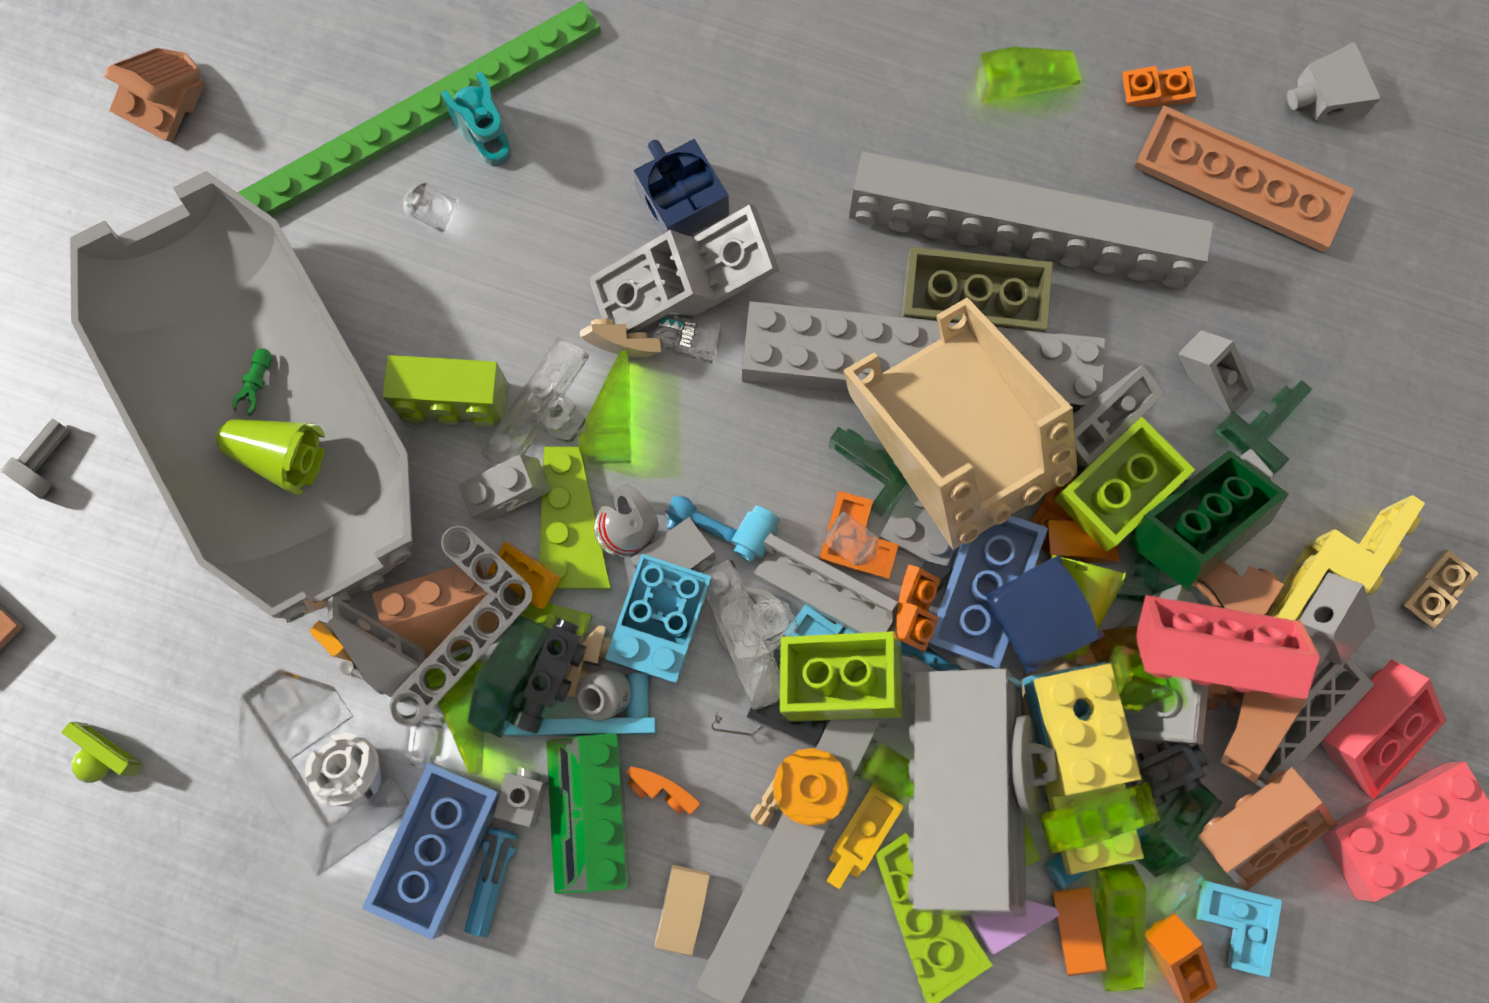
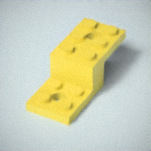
M1411 495L1382 509L1360 544H1357L1336 529L1308 542L1282 581L1284 587L1280 597L1267 616L1299 621L1305 611L1303 607L1309 598H1313L1328 572L1364 584L1366 594L1372 595L1383 582L1384 577L1380 574L1385 566L1392 564L1402 552L1403 547L1399 544L1404 536L1411 534L1419 525L1422 517L1418 514L1425 503Z
M1112 664L1035 679L1034 684L1050 748H1054L1056 754L1058 779L1049 781L1044 785L1066 874L1072 875L1144 858L1125 787L1126 782L1139 780L1141 776ZM1078 699H1082L1089 704L1091 713L1086 721L1078 719L1074 714L1073 706ZM1039 759L1042 773L1048 767L1043 760ZM1093 816L1098 817L1104 827L1102 835L1097 839L1091 837L1087 831V823Z

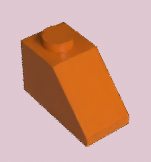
M1175 913L1164 920L1155 922L1149 930L1143 933L1151 956L1181 1003H1196L1218 988L1203 944Z

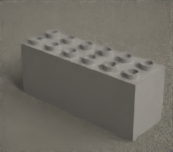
M1006 668L915 672V684L910 686V702L915 707V721H911L909 727L910 741L912 744H915L914 759H911L909 763V776L911 782L914 783V798H911L909 801V817L911 822H914V838H910L908 844L909 859L911 862H914V877L910 878L908 882V897L910 902H913V909L933 915L1026 917L1025 818L1015 791L1012 760L1014 729L1018 717L1023 716L1022 684Z

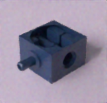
M695 138L667 153L659 140L654 139L648 143L647 148L654 160L638 167L633 172L637 192L662 234L673 230L690 236L729 215V195Z

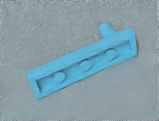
M645 673L626 674V679L631 688V700L626 708V718H610L603 721H595L589 718L544 719L538 734L520 729L512 725L510 720H504V735L509 737L586 736L618 733L619 735H657V719L655 717L649 718V675Z

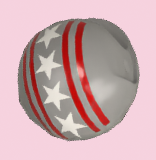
M625 484L614 492L616 510L608 506H602L594 521V533L597 542L606 552L618 557H632L646 548L659 527L657 516L648 501L637 489ZM627 499H628V500L630 501V503L632 504V510H631V508H630V506H629V504H628V502H627Z

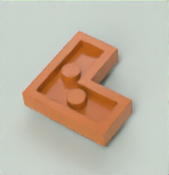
M838 491L819 560L888 581L899 544L864 534L873 500Z

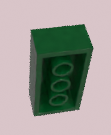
M1228 450L1147 512L1138 525L1129 545L1189 592L1273 521L1289 493L1231 450Z

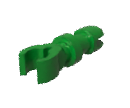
M260 348L254 352L249 374H244L242 379L244 386L241 392H238L233 399L234 412L237 411L238 403L243 400L245 401L247 396H249L248 402L251 403V407L247 410L248 416L250 417L255 412L258 389H263L265 381L262 378L272 361V355L269 350Z

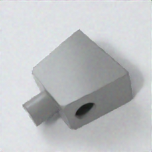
M1356 42L1349 43L1309 64L1297 79L1298 87L1288 90L1287 93L1288 104L1292 109L1295 110L1307 106L1312 119L1317 122L1366 115L1381 99Z
M1330 572L1324 577L1299 620L1302 621L1320 656L1316 669L1319 668L1324 659L1338 665L1345 664L1375 628L1364 584Z

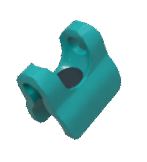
M480 71L475 74L480 87L473 85L464 87L455 94L453 99L447 90L441 92V95L454 125L464 140L475 146L481 158L487 164L499 165L509 159L512 149L508 137L503 130V123L489 83ZM497 139L503 145L502 149L497 153H489L485 146L488 141Z

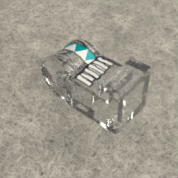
M669 313L658 319L652 338H660L662 349L713 364L721 340L722 328L720 323L712 321L702 323Z

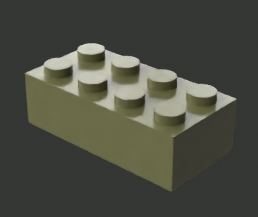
M911 247L906 262L901 317L937 321L936 315L968 297L995 327L1046 332L1048 329L1053 262ZM958 314L950 322L959 323L963 314Z

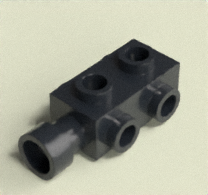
M558 618L556 624L552 626L533 673L528 680L520 708H515L510 723L512 725L538 734L544 720L541 715L545 706L552 708L556 706L557 701H565L572 685V681L567 680L572 666H580L587 650V646L582 644L585 636L577 633L578 625ZM556 640L562 643L561 653H558L554 648ZM541 676H544L547 680L546 688L542 687L539 682Z
M1162 742L1156 745L1159 753L1146 759L1142 753L1135 755L1140 776L1151 777L1153 785L1148 790H1142L1138 784L1139 780L1126 782L1125 787L1129 802L1132 801L1136 808L1144 806L1146 811H1149L1166 803L1167 800L1164 796L1178 789L1181 795L1202 786L1199 779L1206 776L1202 768L1209 764L1199 745L1196 744L1191 747L1190 744ZM1179 759L1187 763V770L1182 774L1175 773L1172 768L1173 763Z

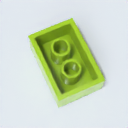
M387 355L382 397L395 413L406 422L421 423L423 418L437 419L438 423L445 425H457L460 420L472 421L473 425L480 427H492L494 423H504L508 381L497 361Z
M1140 417L1054 500L1107 552L1118 545L1141 522L1147 512L1166 499L1195 469L1143 417Z
M894 631L781 637L780 713L790 721L901 718L902 653L901 642Z

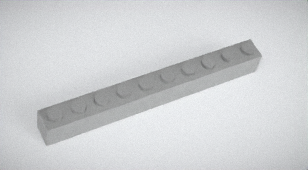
M902 660V692L911 676L905 672L909 663ZM890 718L829 720L816 749L829 752L840 761L848 775L849 795H852L861 777L860 774L855 772L861 759L869 761L878 741L872 739L878 725L885 728ZM843 808L836 817L828 822L811 826L794 822L782 813L695 988L721 1003H749L758 985L752 979L759 966L766 969L775 951V947L771 946L770 943L776 931L782 934L785 931L793 914L787 908L793 896L800 899L810 880V877L804 874L811 861L816 864L819 862L827 846V843L822 841V838L828 826L832 829L836 828L844 812Z

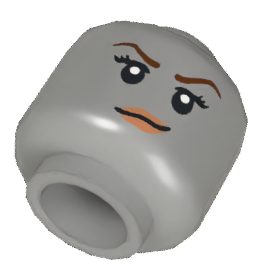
M611 668L600 669L582 678L576 687L575 697L577 706L582 714L589 719L595 721L608 720L627 708L631 700L630 684L622 673Z

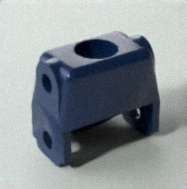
M1061 555L1041 563L985 595L1027 674L1105 636L1102 629L1097 631L1088 602L1076 581L1061 564L1063 562Z

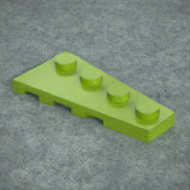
M544 446L543 471L551 491L542 495L539 562L562 577L555 590L612 591L604 552L597 542L594 533L596 516L580 447Z
M903 833L875 853V858L925 1003H939L993 965L961 916L933 915L913 909V902H910L908 897V882L910 878L914 877V862L910 861L908 853L910 837L907 833Z

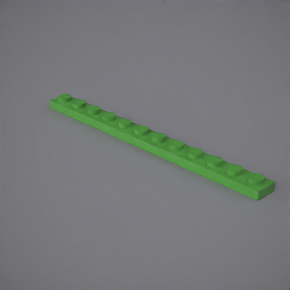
M584 0L237 193L273 217L450 118L441 92L447 90L453 99L455 94L464 87L472 85L480 87L475 74L481 71L487 79L493 94L600 34L601 27Z

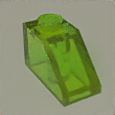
M1123 645L1114 648L1107 664H1112L1124 709L1136 712L1173 695L1168 678H1159L1150 672H1145L1139 651Z
M883 743L876 745L859 780L869 786L876 787L896 800H902L904 794L910 797L914 791V783L911 782L909 776L910 760Z

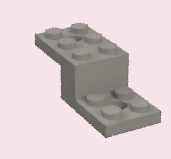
M749 204L694 237L669 230L588 279L601 318L613 319V324H626V334L637 332L671 312L696 317L778 272L779 267L758 210L755 206ZM739 244L741 256L736 262L732 263L730 253L732 248ZM633 286L635 291L634 298L627 304L625 294L627 289Z

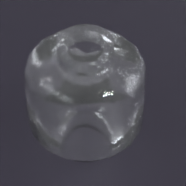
M429 711L416 724L404 726L400 751L406 758L411 760L412 766L425 769L428 762L440 763L445 761L449 754L453 727L446 721L445 715Z

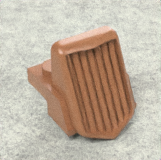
M154 48L114 63L107 67L104 75L105 78L119 85L109 111L168 142L174 141L185 112H194L205 82L199 79L200 69L187 53L162 48Z

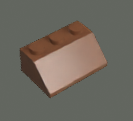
M479 560L475 568L476 574L482 579L490 578L486 565ZM457 565L371 593L380 624L423 648L425 660L487 595ZM490 611L483 612L477 619V626L481 631H491L497 625V616ZM457 640L452 644L450 652L470 646L471 644L467 640Z
M1291 767L1287 771L1281 770L1273 774L1266 781V786L1256 794H1247L1239 799L1235 804V809L1226 816H1219L1208 822L1204 827V832L1198 837L1223 870L1244 891H1247L1338 824L1323 802L1294 768Z

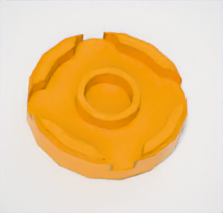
M816 748L801 749L786 757L777 768L773 781L774 798L782 813L792 821L807 826L824 824L836 817L846 804L849 793L848 775L840 761L829 752Z

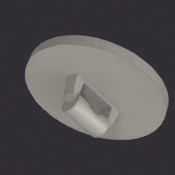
M1029 715L1018 717L1014 729L1012 749L1013 776L1021 811L1025 815H1034L1038 809L1040 785L1057 780L1058 771L1055 749L1046 748L1044 745L1038 744L1034 722ZM1039 759L1043 760L1048 767L1042 771V776H1040Z

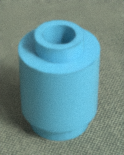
M757 505L752 512L748 511L731 540V543L736 546L734 553L750 562L754 558L762 559L767 551L764 541L769 533L776 536L779 530L777 525L780 518L769 510Z

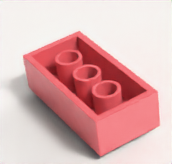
M1148 595L1145 597L1136 632V640L1145 672H1150L1156 677L1165 679L1172 676L1186 678L1200 685H1211L1212 683L1227 685L1240 692L1262 691L1281 699H1291L1292 697L1307 699L1320 658L1302 621Z
M1466 761L1443 763L1336 820L1338 825L1321 836L1355 898L1357 900L1376 902L1489 841V800Z

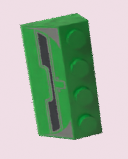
M610 733L546 741L554 894L629 888L630 875L621 735Z

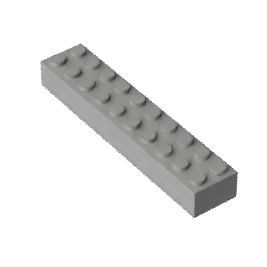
M866 151L861 152L849 212V218L855 219L863 225H874L876 223L889 226L890 229L897 232H908L909 230L920 232L931 239H941L943 237L954 239L965 246H975L977 244L988 246L999 253H1009L1011 251L1022 253L1033 260H1043L1045 258L1057 260L1060 264L1067 267H1077L1080 265L1091 267L1098 273L1112 274L1115 272L1128 275L1130 279L1136 281H1146L1148 279L1159 281L1170 288L1187 287L1207 263L1214 224L1212 221Z
M749 301L742 362V382L849 393L843 372L844 369L875 352L879 358L881 371L884 373L941 339L938 321ZM950 322V323H949V327H952V326L956 325L957 323H955V322ZM996 327L1073 408V414L1102 394L1105 338ZM871 368L863 370L857 377L860 380L865 379L869 375Z

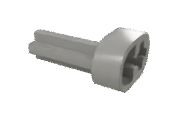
M52 418L16 460L11 457L1 468L0 472L39 499H42L53 485L35 472L70 430Z

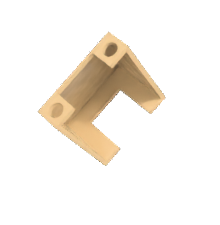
M968 297L936 315L941 339L884 373L881 371L879 358L875 352L843 370L851 398L953 550L962 544L971 543L980 533L995 524L1004 523L1016 511L1026 505L1035 504L1044 494L1057 486L1061 487L1068 484L1077 475L1073 408ZM963 314L959 323L949 327L950 321L955 316ZM871 368L869 375L865 379L860 380L857 377L863 370Z

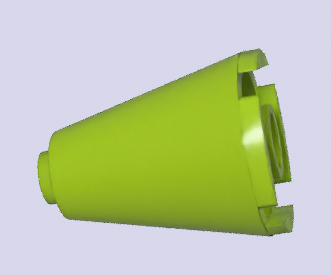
M230 419L220 426L216 434V443L222 454L293 494L301 495L304 493L301 490L304 484L311 486L314 483L321 469L325 454V448L319 447V437L325 438L324 431L321 426L313 423Z
M1062 557L1063 562L1061 564L1070 573L1085 596L1098 631L1124 583L1126 573ZM1091 643L1060 658L1075 661L1077 655L1085 656Z

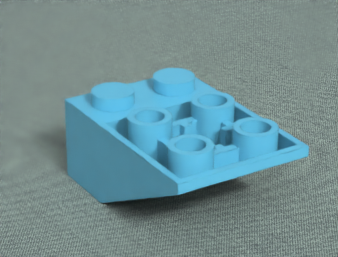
M641 553L605 660L679 685L712 576Z

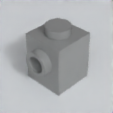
M518 768L517 775L506 772L493 817L527 827H535L548 783L538 781L540 773L523 768Z

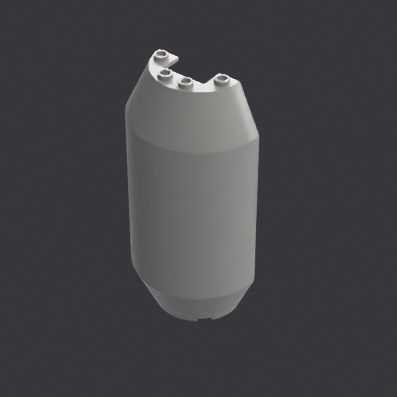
M205 171L173 187L182 205L120 235H117L107 222L103 221L70 237L71 323L193 556L201 567L270 616L285 618L286 622L290 623L304 617L308 613L327 607L328 600L332 596L347 604L351 600L349 596L363 589L367 592L377 588L384 583L383 576L411 557L410 550L413 546L408 453L276 219ZM264 348L270 351L272 361L262 378L265 381L263 389H258L255 412L250 417L247 414V410L251 407V403L248 402L249 396L246 397L245 401L243 400L238 403L237 411L234 412L233 399L238 392H241L244 386L242 379L244 374H249L253 354L256 350ZM230 419L305 422L321 426L325 434V438L319 437V447L325 448L321 469L311 486L304 484L301 488L304 493L301 495L289 493L222 454L216 443L218 429Z

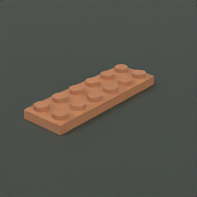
M1163 105L1134 166L1137 170L1323 253L1329 249L1355 190Z

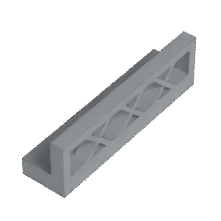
M769 533L764 541L767 553L754 572L756 579L803 605L806 604L816 612L854 633L891 631L897 621V601Z
M1351 657L1345 664L1341 665L1330 662L1313 679L1307 701L1300 715L1297 716L1296 722L1290 727L1260 777L1254 783L1255 785L1264 788L1266 781L1276 772L1281 770L1287 771L1291 767L1295 770L1374 686L1372 681ZM1344 667L1347 671H1343L1335 680V674ZM1316 694H1321L1318 697V699L1310 706V702L1313 699V697Z

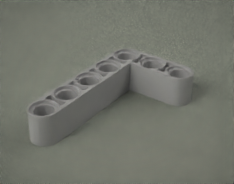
M456 525L446 529L441 535L440 546L445 555L476 582L487 595L392 695L390 700L391 716L395 722L401 725L410 726L419 722L531 602L532 591L528 583L476 534L464 526ZM454 532H463L468 537V547L462 553L451 552L447 545L449 536ZM482 558H491L496 565L495 573L487 579L479 578L475 570L476 564ZM513 583L519 584L523 590L521 600L515 604L506 603L503 596L505 588ZM490 611L496 614L497 625L491 631H481L478 629L477 619L483 612ZM462 639L470 642L471 652L466 658L455 659L451 656L450 649L455 641ZM439 668L443 670L445 679L441 685L429 687L424 683V674L429 669ZM407 696L413 697L419 703L416 712L408 716L400 714L396 709L398 701Z

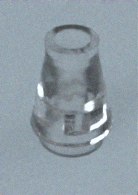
M1179 858L1175 865L1170 864L1152 905L1169 917L1203 889L1201 883L1205 877Z

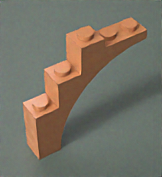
M1223 562L1195 587L1211 602L1213 607L1268 615L1280 597L1284 584L1279 582L1275 574L1266 569L1260 568L1257 570L1249 566L1243 577L1237 575V571L1232 566ZM1256 690L1241 692L1240 711L1235 731L1223 754L1221 763L1256 783L1301 712L1307 699L1296 697L1281 699L1270 693Z

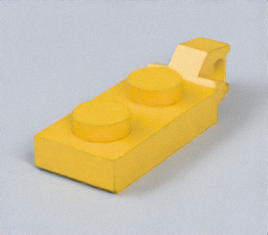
M872 785L832 848L833 852L828 859L835 863V866L825 881L836 889H840L849 873L858 878L861 871H865L904 806Z

